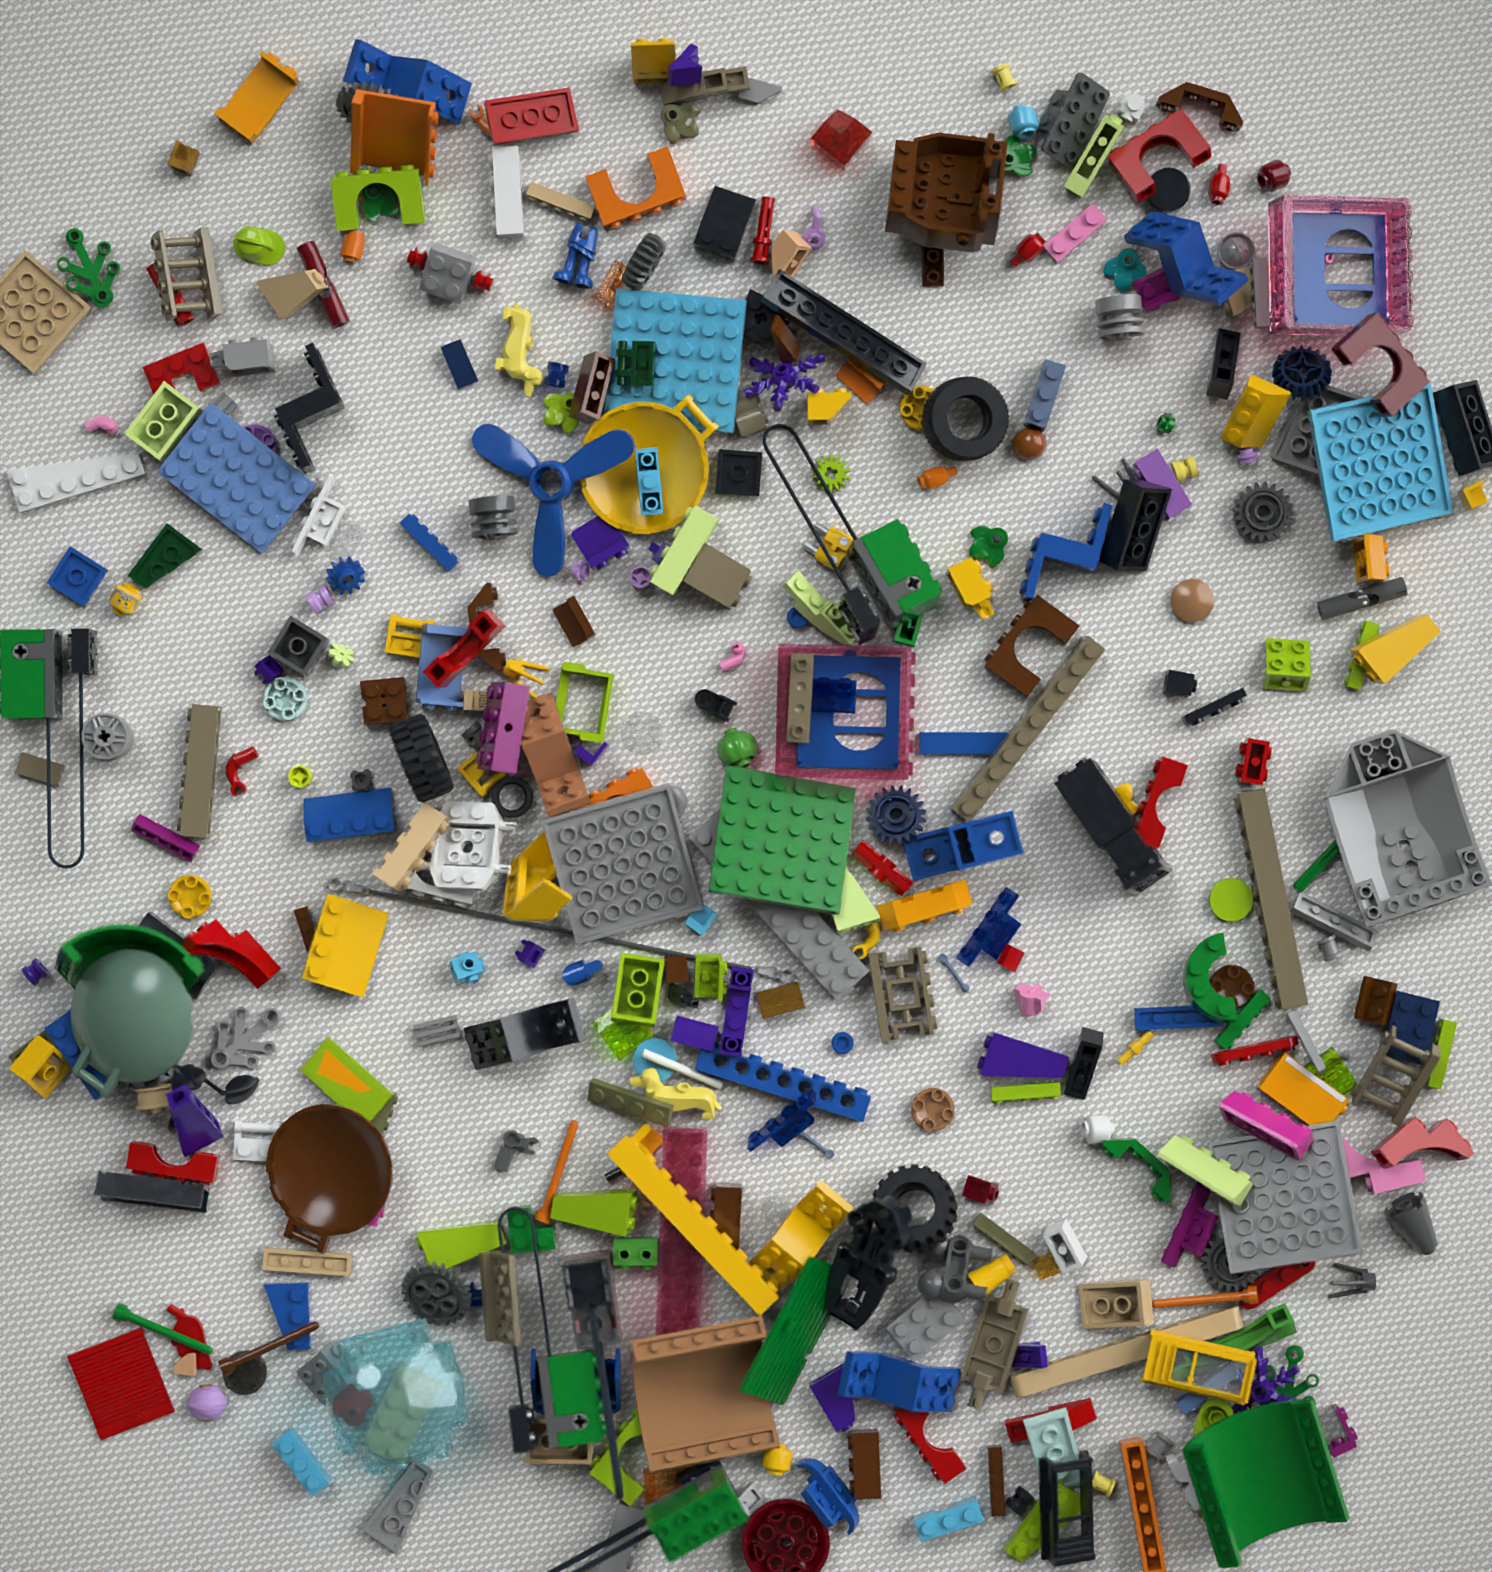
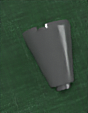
M1411 1192L1392 1201L1393 1206L1389 1210L1387 1207L1384 1210L1386 1219L1418 1254H1432L1436 1250L1438 1242L1427 1202L1422 1192H1419V1195Z

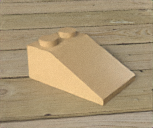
M1150 1279L1078 1285L1083 1329L1146 1326L1154 1323Z

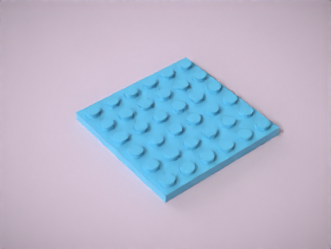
M616 288L610 357L614 358L615 361L606 392L604 414L618 406L633 402H654L673 409L689 394L693 398L692 401L707 418L719 426L716 431L734 433L747 300ZM618 341H627V349L632 350V341L656 342L654 386H632L631 377H626V385H617L615 369H618V356H616ZM627 357L626 369L631 370L632 357ZM686 407L681 411L696 429L706 430Z
M1428 383L1395 415L1390 417H1383L1370 401L1375 395L1308 410L1331 541L1453 513L1431 383Z

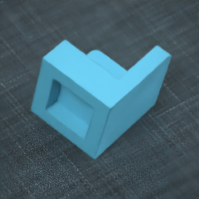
M702 903L703 909L692 912L685 924L703 936L718 914Z

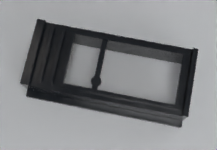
M98 1171L94 1195L101 1196L103 1201L207 1213L210 1188L204 1183L197 1185L192 1182L191 1185L188 1182L183 1184L177 1180Z
M1088 1450L1079 1451V1459L1059 1463H1054L1047 1457L1038 1458L1041 1559L1048 1560L1055 1567L1096 1560L1093 1532V1458L1089 1456ZM1079 1469L1080 1515L1059 1519L1058 1473ZM1081 1519V1535L1059 1539V1523Z

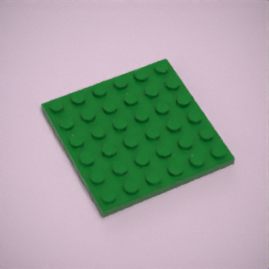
M727 765L725 768L708 892L839 915L856 788Z

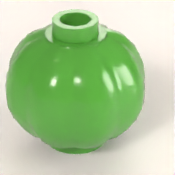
M736 727L726 730L724 732L725 736L717 745L719 759L725 765L741 768L750 766L752 764L751 760L756 757L758 752L756 739L746 731H737Z

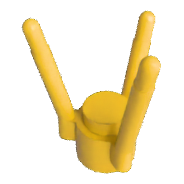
M510 658L506 663L503 674L508 676V681L523 685L517 680H520L522 676L541 685L544 684L543 680L524 672L525 667L549 671V667L525 662L518 658L516 661ZM531 690L529 691L530 697L533 699L538 697Z

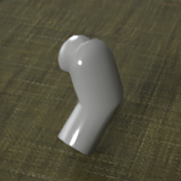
M672 785L671 790L678 816L682 818L687 804V797L681 787Z

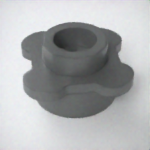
M364 769V771L360 772L354 770L350 773L353 791L359 792L361 789L371 790L373 788L370 778L372 772L369 769Z

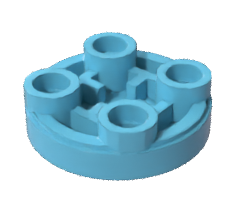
M650 1038L640 1043L633 1055V1065L637 1074L640 1076L643 1070L654 1068L659 1074L660 1081L669 1078L674 1070L641 1057L643 1049H646L677 1062V1055L673 1046L661 1038Z

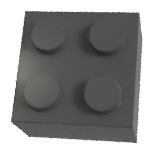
M290 615L267 653L300 674L309 677L331 640Z

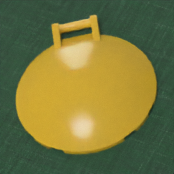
M689 394L673 409L654 402H633L618 406L601 416L600 420L596 421L587 432L581 448L607 432L616 429L625 430L633 437L635 449L657 447L663 514L641 515L635 449L631 457L601 474L580 480L582 492L590 507L601 519L613 527L634 534L662 532L684 521L683 517L689 507L694 508L695 505L698 506L709 475V461L703 442L719 426L707 418L692 401L693 398ZM685 407L706 428L702 434L681 413Z

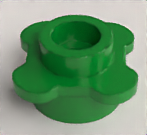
M1165 412L1158 418L1156 423L1157 433L1169 434L1173 430L1176 419L1172 417V413L1168 414Z

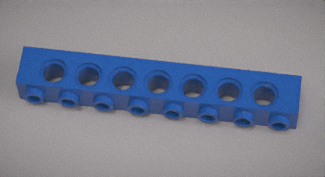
M715 1042L712 1052L700 1050L695 1070L851 1119L864 1121L871 1096L867 1094L868 1090L855 1087L852 1090L846 1088V1083L837 1080L829 1083L825 1081L826 1077L813 1073V1076L810 1077L804 1075L805 1071L792 1067L791 1070L783 1068L784 1064L771 1060L770 1064L762 1062L763 1057L750 1054L749 1057L743 1055L741 1057L724 1055L727 1063L720 1067L714 1063V1058L720 1055L721 1044ZM739 1061L746 1062L748 1065L747 1071L744 1073L737 1072L735 1069L736 1063ZM759 1068H766L768 1070L769 1076L766 1079L761 1080L757 1078L756 1071ZM782 1074L790 1078V1082L786 1086H780L777 1083V1078ZM802 1081H807L811 1085L810 1090L806 1093H802L798 1089V1085ZM826 1087L832 1091L829 1099H822L819 1096L822 1088ZM844 1094H849L853 1098L849 1106H844L840 1103V1098Z

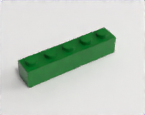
M1258 989L1236 1014L1237 1020L1234 1023H1228L1214 1041L1223 1049H1230L1234 1045L1233 1041L1242 1036V1031L1245 1027L1248 1028L1252 1024V1019L1254 1017L1257 1018L1261 1014L1260 1010L1269 1005L1271 998L1264 991Z

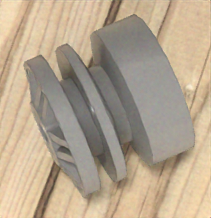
M1115 295L1095 300L1096 316L1107 318V320L1097 324L1098 328L1107 329L1098 333L1099 339L1121 341L1145 333L1144 327L1135 326L1143 323V318L1133 317V314L1142 311L1141 295Z
M100 713L91 717L85 723L82 730V743L91 756L104 760H117L124 757L131 750L134 743V732L131 725L124 718L114 714ZM105 732L111 735L109 738H107V741L102 740V736L105 735Z

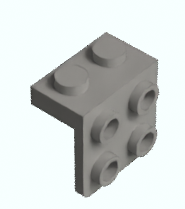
M332 1340L297 1371L300 1379L322 1404H327L363 1373L335 1340Z

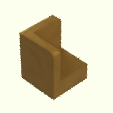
M176 140L167 164L171 169L191 176L200 152Z

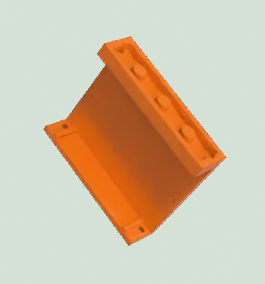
M356 89L352 101L350 173L357 174V170L361 168L362 164L379 167L392 166V169L397 170L401 169V165L414 164V168L419 167L420 174H424V186H428L429 180L434 178L436 165L432 164V160L435 161L437 148L433 147V143H436L438 130H434V125L437 126L439 113L435 112V102Z

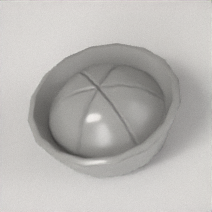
M1232 232L1221 239L1218 244L1217 253L1219 260L1224 266L1236 270L1249 265L1252 258H1255L1256 249L1254 242L1248 235L1241 232Z

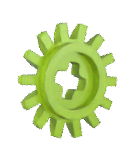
M830 454V459L827 460L825 455H823L824 461L822 463L819 460L815 461L819 465L817 469L830 492L832 493V488L834 487L839 492L840 484L844 488L847 486L843 480H850V477L845 475L846 472H851L850 468L844 469L843 467L848 463L847 461L840 463L841 456H838L837 460H833V454ZM831 467L832 470H837L835 479L826 478L827 468ZM816 474L811 476L812 479L818 478ZM818 479V481L815 483V486H817V485L820 484L819 479Z

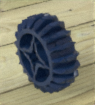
M1302 344L1299 346V349L1292 346L1290 351L1285 349L1282 355L1279 354L1273 364V383L1290 391L1293 401L1296 397L1300 398L1302 402L1305 400V397L1312 401L1314 395L1320 397L1321 393L1325 392L1331 383V363L1326 360V354L1320 355L1319 349L1312 351L1311 345L1308 349H1304Z

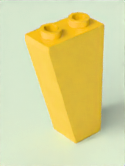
M1417 615L1352 647L1350 652L1354 655L1353 660L1356 664L1366 670V676L1371 682L1386 684L1441 631L1428 615Z

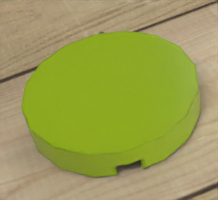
M1225 878L1217 882L1209 894L1211 910L1219 919L1225 921H1238L1244 918L1251 911L1253 905V894L1250 887L1242 880L1236 878Z

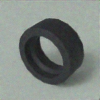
M514 776L504 777L493 787L491 802L495 804L499 814L502 816L516 818L527 813L532 806L533 792L529 784L523 779ZM515 784L523 789L525 801L520 808L508 810L501 805L499 795L503 787Z

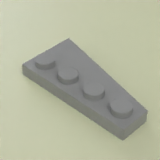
M414 1457L363 1524L362 1530L398 1554L402 1540L407 1533L408 1526L416 1512L417 1505L425 1491L433 1469Z

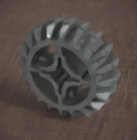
M648 233L638 244L622 274V283L626 284L630 289L641 290L656 269L666 249V242L661 237Z

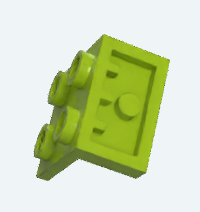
M1266 638V670L1262 681V688L1306 692L1311 678L1310 642Z

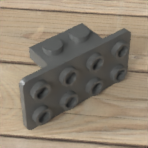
M1084 73L1076 74L1068 91L1056 90L1040 119L1038 130L1047 133L1041 146V151L1066 168L1074 169L1110 96L1109 90Z

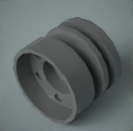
M488 496L468 500L470 515L480 517L479 521L471 523L472 528H481V530L471 532L472 538L486 541L500 540L518 534L517 528L507 527V525L517 523L516 519L506 518V514L515 511L514 496Z

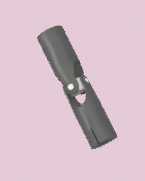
M1402 577L1359 589L1355 592L1317 602L1318 612L1323 621L1356 611L1360 608L1370 607L1406 596L1407 587ZM1367 594H1373L1372 597L1368 599Z

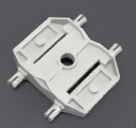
M446 801L440 812L450 819L448 821L450 825L491 826L490 830L450 828L449 825L443 835L439 834L435 840L437 845L432 851L431 861H425L420 870H429L436 887L439 889L485 891L498 878V873H511V865H499V848L503 839V831H515L516 822H504L493 803ZM467 843H473V850L469 853H464V846Z

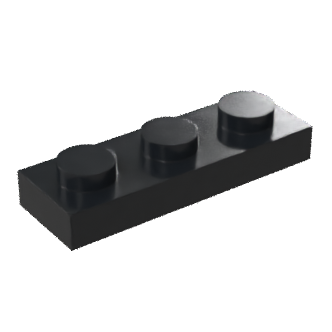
M1240 688L1181 718L1185 725L1189 723L1192 726L1204 721L1202 717L1211 714L1213 717L1222 713V707L1228 704L1234 707L1242 703V698L1247 696L1244 688Z

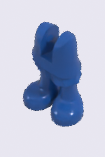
M576 223L566 245L569 247L563 270L555 271L552 279L565 285H571L578 254H580L579 269L573 285L581 289H592L593 281L588 278L590 261L595 262L594 255H596L598 229L591 227L587 240L581 239L583 224Z

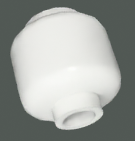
M1089 1115L1081 1122L1080 1132L1082 1138L1089 1144H1101L1104 1141L1110 1140L1111 1136L1114 1135L1115 1127L1106 1115Z

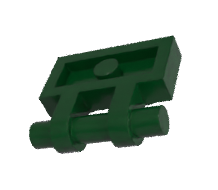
M618 341V349H616L618 369H615L617 385H626V377H631L632 386H654L655 341H632V350L627 349V341ZM627 357H632L631 370L626 369Z

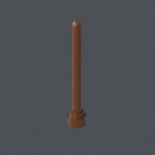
M317 1321L311 1322L238 1357H225L218 1360L223 1375L226 1377L234 1373L237 1366L317 1330L319 1323Z

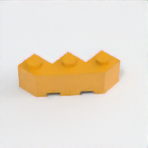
M964 879L877 905L876 908L883 931L892 929L893 933L905 930V925L921 920L923 924L936 920L935 916L951 911L953 915L965 912L964 907L973 905L966 880Z

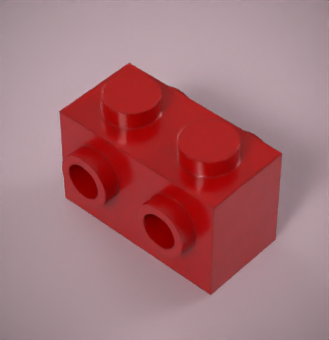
M1245 738L1244 742L1240 743L1239 755H1242L1241 763L1237 764L1235 769V777H1238L1237 782L1258 786L1266 782L1268 776L1266 763L1267 760H1270L1272 753L1269 741Z

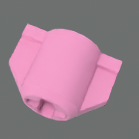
M1022 983L1014 988L1015 1001L1019 1005L1021 1014L1034 1016L1044 1010V1001L1050 997V994L1042 991L1040 984L1032 987Z

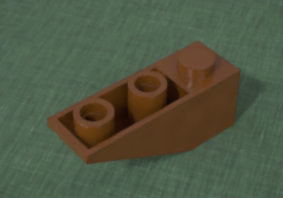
M921 245L922 286H944V249Z

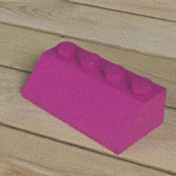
M1234 1091L1219 1104L1224 1120L1298 1161L1302 1159L1313 1141L1311 1129L1301 1123L1297 1125L1291 1122L1292 1119L1286 1114L1273 1112L1269 1105L1253 1101V1097L1245 1092L1240 1094Z

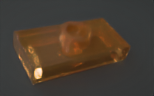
M614 260L595 297L600 304L608 307L614 293H616V288L620 289L622 285V274L626 266L618 260Z

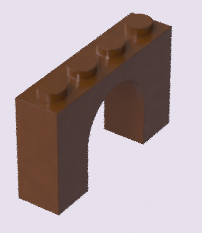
M1039 595L1025 602L1023 607L1026 610L1021 616L1017 614L1010 623L1012 626L1008 634L1004 632L997 641L1000 644L996 651L991 649L984 659L987 662L984 666L1025 697L1030 695L1041 678L1025 668L1017 660L1014 645L1018 635L1028 628H1041L1063 644H1067L1080 626Z

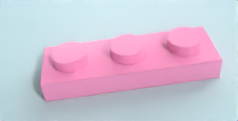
M1093 203L1043 245L1044 249L1058 263L1103 225L1107 219Z

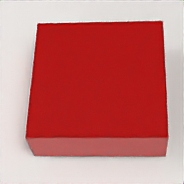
M1006 944L997 963L1016 972L1025 952Z

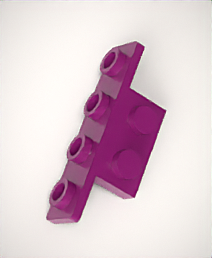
M1197 1182L1192 1189L1187 1205L1183 1209L1169 1244L1163 1252L1162 1263L1175 1268L1184 1249L1196 1255H1202L1219 1218L1218 1215L1203 1208L1212 1190L1204 1184Z

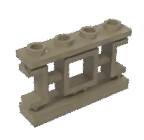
M920 946L907 948L909 957L907 960L888 962L886 952L868 954L881 1042L898 1040L897 1028L919 1025L920 1036L934 1034L933 1029H937L936 1016H931L930 1007H934L933 995L928 994L927 986L931 985L929 972L925 973L924 964L928 963L926 950L922 951ZM914 954H917L921 979V984L919 985L916 976L905 978L903 965L914 964ZM880 959L883 961L884 968L895 966L896 979L885 980L887 988L885 990L882 987L879 967ZM912 982L915 1003L894 1006L891 985ZM920 998L924 999L928 1028H924L923 1020H911L910 1009L921 1007ZM885 1003H889L890 1012L898 1010L902 1012L903 1022L892 1024L893 1033H889Z

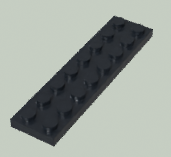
M780 269L760 300L764 305L907 396L913 391L927 365L923 360Z

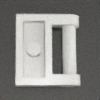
M236 1120L233 1160L266 1162L272 1139L242 1137L243 1131L272 1133L273 1138L280 1127V1122L260 1124L243 1123V1120Z

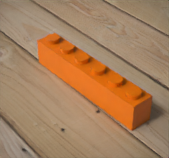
M1140 1436L1119 1440L1142 1572H1167L1143 1440Z

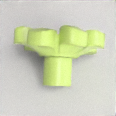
M333 643L328 651V656L333 658L331 664L334 667H338L341 664L342 667L347 668L349 664H353L355 661L351 657L354 652L351 649L345 650L346 646Z

